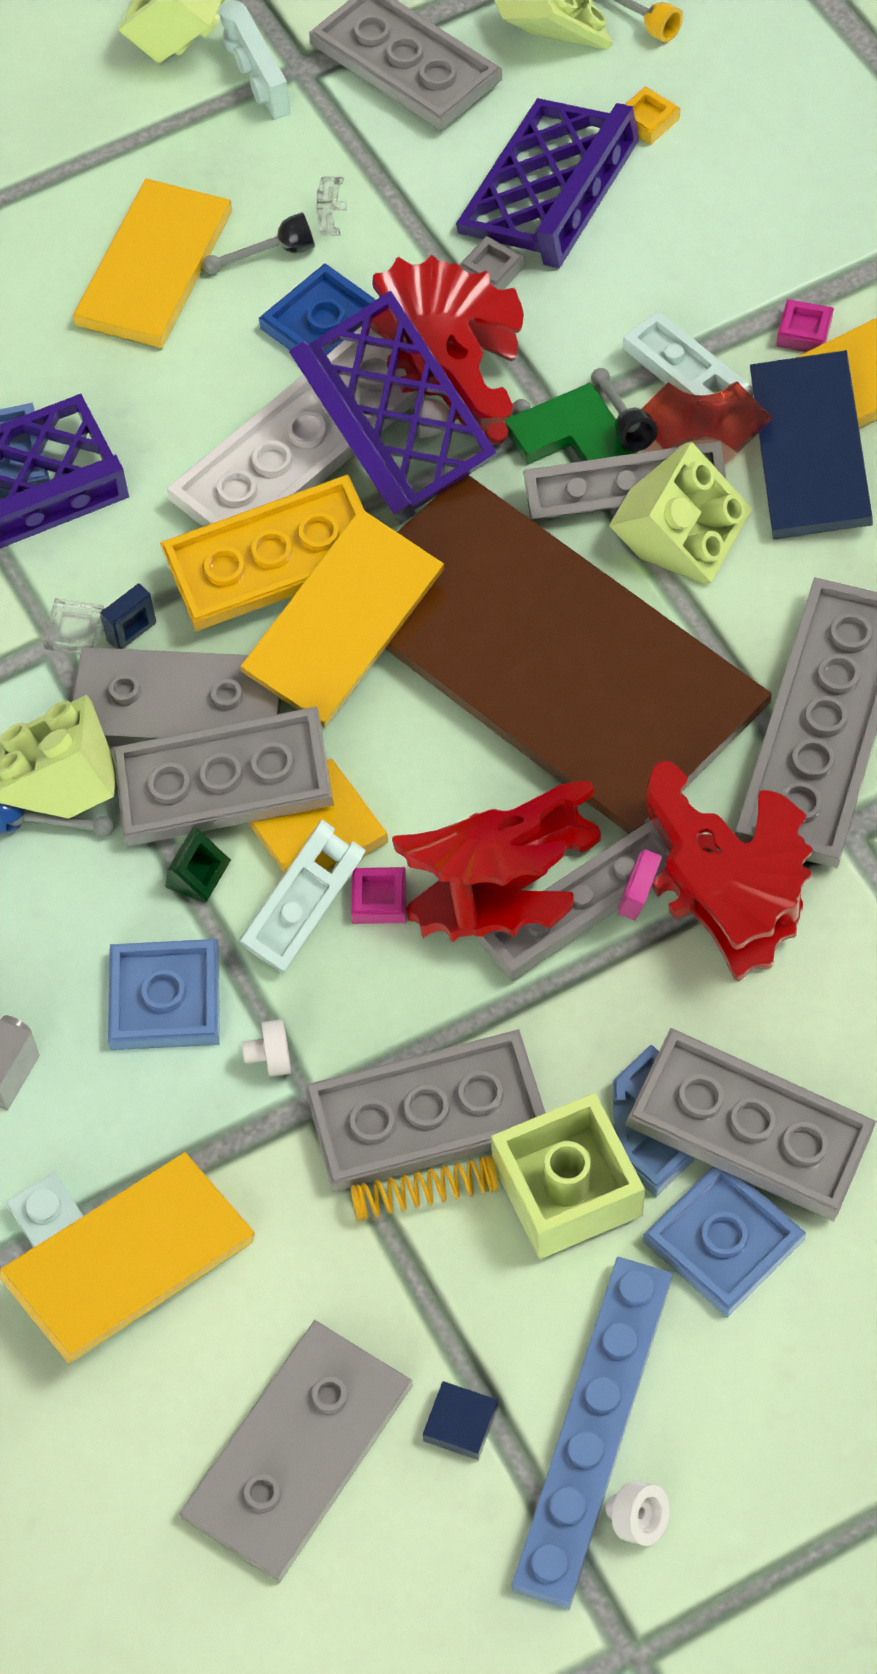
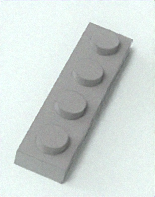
M721 441L695 445L726 479ZM680 447L526 469L523 471L530 519L535 521L619 508L629 490Z
M648 821L543 890L570 891L574 894L575 900L571 911L553 927L548 928L540 924L530 923L522 926L516 936H511L500 930L491 931L483 937H479L480 944L509 979L513 981L618 911L619 902L640 852L646 849L662 856L654 880L666 867V859L670 852L652 822Z

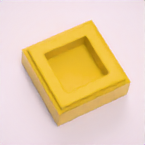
M646 86L625 104L633 106L638 138L650 145L680 119V107Z

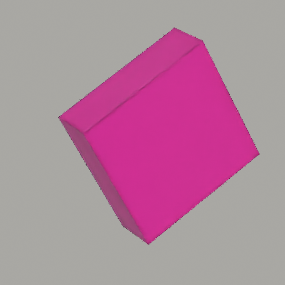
M787 299L777 334L776 346L808 352L826 343L834 308Z
M646 849L640 852L617 908L619 915L636 921L646 902L662 859L661 855Z
M405 867L355 868L353 870L352 924L406 923Z

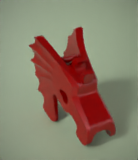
M430 255L426 261L416 265L397 257L388 271L373 274L372 285L379 297L390 290L392 291L490 443L496 445L503 443L508 435V429L504 421L511 416L513 404L504 387L495 389L487 387L479 370V365L483 358V350L494 353L508 361L516 359L518 341L515 333L521 331L524 318L517 290L515 288L497 289L491 284L488 271L476 274L468 273L459 264L438 261L434 255ZM389 308L372 319L370 328L383 339L394 341L399 321ZM404 332L402 343L413 344L407 333ZM400 351L396 369H404L407 374L400 378L421 381L425 361L419 354ZM391 354L387 356V368L389 366ZM431 372L428 383L440 385ZM399 386L402 393L419 391L417 389ZM426 391V395L440 396L448 407H451L452 402L447 395ZM457 412V419L462 425L467 426Z
M670 761L659 762L653 767L646 787V807L650 821L670 853L666 859V867L652 883L653 892L657 897H660L666 891L675 892L678 898L676 901L668 904L669 913L674 919L688 915L691 912L696 916L713 937L735 980H742L753 969L772 968L777 946L782 941L797 936V925L800 919V912L803 910L801 888L812 875L811 870L802 866L806 859L812 855V846L806 844L805 839L798 835L799 828L806 821L805 812L780 793L770 790L760 791L758 794V816L754 837L750 842L744 843L739 840L720 816L714 813H701L689 804L688 799L681 793L688 784L687 776L674 763Z
M578 781L558 785L517 808L508 811L490 809L480 814L474 813L465 820L435 831L393 836L392 841L395 852L406 858L407 865L410 868L431 872L438 878L436 883L411 901L406 907L408 920L419 924L422 937L424 938L436 931H443L454 942L459 937L471 935L483 937L491 931L498 930L506 932L511 936H516L520 928L526 924L536 923L549 928L564 918L574 905L575 899L572 892L522 889L546 875L548 869L563 857L567 849L585 852L601 841V830L595 823L584 819L579 814L577 806L594 795L595 791L592 782Z

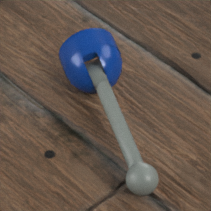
M0 803V834L11 833L19 829L25 821L93 830L100 837H107L114 830V823L107 816L98 817L96 820L76 817L68 819L45 813L26 811L23 808Z

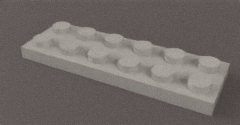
M814 577L735 830V835L740 841L748 843L753 839L757 825L758 794L762 790H770L782 794L805 812L806 821L799 828L798 835L802 836L805 839V843L812 846L813 849L812 855L806 861L838 869L877 735V592Z

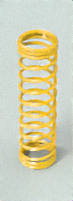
M485 1155V1157H480L481 1175L476 1163L472 1159H469L467 1163V1177L462 1165L456 1162L454 1165V1181L448 1167L442 1165L440 1174L441 1185L435 1171L429 1168L427 1172L428 1189L422 1174L416 1171L414 1173L415 1194L406 1174L403 1173L401 1176V1195L395 1180L390 1176L387 1180L388 1200L381 1182L376 1179L374 1182L375 1204L366 1183L363 1182L361 1187L358 1184L356 1186L351 1185L350 1190L357 1221L360 1222L369 1218L365 1192L374 1216L377 1218L380 1216L378 1187L387 1212L392 1215L391 1183L403 1212L406 1211L405 1182L415 1208L419 1209L420 1207L418 1178L427 1202L432 1206L431 1174L443 1203L447 1201L445 1172L454 1197L459 1200L458 1168L467 1193L472 1197L471 1165L475 1171L482 1193L485 1194L487 1192L486 1181L489 1192H497L499 1186L492 1156Z

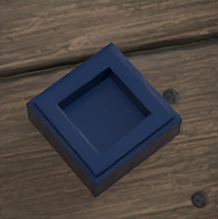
M140 583L100 612L106 640L115 649H123L156 624L151 594Z
M442 1381L422 1434L423 1441L479 1460L498 1409V1399Z

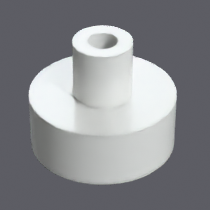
M284 1019L262 1022L263 1039L242 1042L245 1064L267 1061L269 1077L292 1074Z
M634 1480L626 1483L617 1495L610 1496L606 1503V1514L612 1519L613 1529L621 1540L650 1546L656 1543L666 1530L670 1515L669 1499L666 1492L660 1486Z

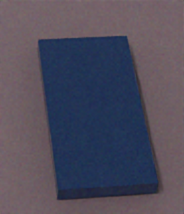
M847 350L750 364L773 539L873 526Z

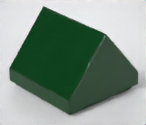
M192 828L167 870L165 887L199 902H207L231 859L198 828Z

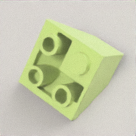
M494 0L504 20L533 35L606 50L613 44L605 27L607 20L603 13L595 7L592 0Z
M688 442L683 444L629 490L609 526L640 559L702 584L712 583L752 508L694 443Z
M87 694L72 702H59L52 706L44 716L27 724L22 722L14 724L1 735V804L69 819L114 797L116 780L114 760L93 703Z

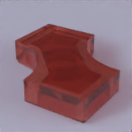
M737 381L722 391L710 395L688 394L668 382L641 408L649 413L656 423L658 434L655 440L663 449L676 448L695 440L721 441V443L727 445L738 454L773 419Z

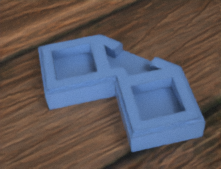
M650 1045L613 1080L614 1130L642 1185L657 1197L695 1158L625 1126L627 1118L659 1053L653 1045Z

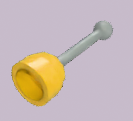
M613 0L644 16L646 31L652 37L664 43L671 41L681 28L683 12L669 3L659 2L647 8L633 0Z

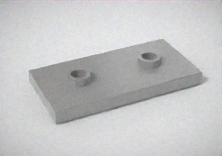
M348 0L309 32L311 45L440 131L502 81V68L397 0Z
M81 647L73 696L74 701L87 694L93 703L107 744L119 746L276 715L280 712L281 698L241 672L240 666L248 655Z
M317 706L113 747L123 839L127 847L188 835L192 828H198L203 832L334 806L320 714Z
M670 1028L627 1118L625 1126L834 1222L877 1121Z
M519 1029L304 1085L333 1192L348 1189L351 1185H361L363 1182L367 1184L375 1182L376 1179L382 1180L390 1176L393 1177L492 1151V1135L546 1113Z
M314 1320L180 1511L181 1518L280 1583L413 1387L412 1379Z

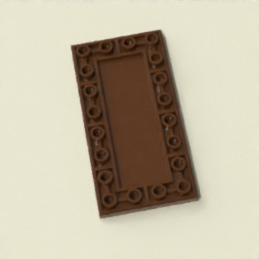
M470 475L439 493L397 532L444 563V571L385 649L562 784L578 781L592 782L595 793L586 802L628 834L650 821L647 814L645 793L653 767L657 763L662 761L674 763L687 776L688 784L684 787L685 789L771 703L772 693Z

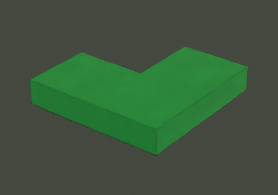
M591 383L573 389L505 420L508 436L527 464L568 446L573 448L581 461L638 453L628 451L622 446L615 432L616 419Z

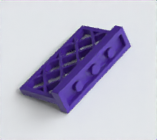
M537 98L456 222L458 234L484 239L488 236L500 244L541 253L543 265L560 268L639 142L633 106L616 103L612 111L607 113ZM543 116L561 120V123L545 129L538 130L537 128ZM590 126L600 128L598 133L579 139L576 131ZM569 135L571 143L549 151L546 145L547 142ZM539 146L542 154L520 162L518 161L517 156L520 152ZM576 155L580 156L581 160L575 166L560 171L556 165L557 162ZM549 166L552 174L531 182L528 181L525 174ZM516 177L519 178L521 186L498 194L496 189L500 183ZM558 186L560 187L561 191L557 197L539 203L536 194ZM529 198L532 206L508 214L505 208L506 205ZM498 209L502 216L487 223L476 221L479 215ZM537 218L541 222L535 234L518 231L515 228Z
M391 290L311 343L307 344L304 340L289 350L292 358L399 524L417 514L415 512L417 508L498 456L496 450ZM390 308L399 321L395 340L368 336L372 319ZM362 326L361 334L352 333ZM404 332L407 333L413 344L402 343ZM340 340L358 343L353 368L333 365L324 350ZM366 344L392 349L387 375L361 370ZM400 351L422 356L425 365L421 381L395 377ZM431 372L440 385L428 383ZM340 375L351 376L348 388ZM359 378L385 383L379 409L358 405L354 399ZM392 385L419 390L413 415L387 410ZM426 391L448 396L452 403L447 422L421 417ZM457 412L467 426L455 424ZM365 415L377 417L375 428H373ZM385 419L411 423L405 449L384 445L380 437ZM419 425L445 430L440 456L413 451ZM453 432L474 436L482 448V451L466 461L447 458ZM391 455L403 457L401 470ZM411 459L438 464L434 482L415 493L407 481ZM445 466L454 467L453 470L443 475Z
M81 393L0 424V463L3 457L24 463L17 479L0 475V488L10 490L8 496L0 500V549L129 498L124 469L117 455L112 454ZM78 413L82 420L76 435L54 429L58 420ZM26 433L38 437L30 452L9 447L13 438ZM88 433H89L91 439L86 438V436H87ZM48 440L69 446L62 461L41 456ZM80 449L97 453L102 459L85 467L72 465ZM34 467L44 468L56 473L52 480L42 484L33 485L27 483Z

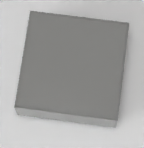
M486 236L459 265L466 272L472 274L488 271L491 284L497 289L504 290L524 269V256Z

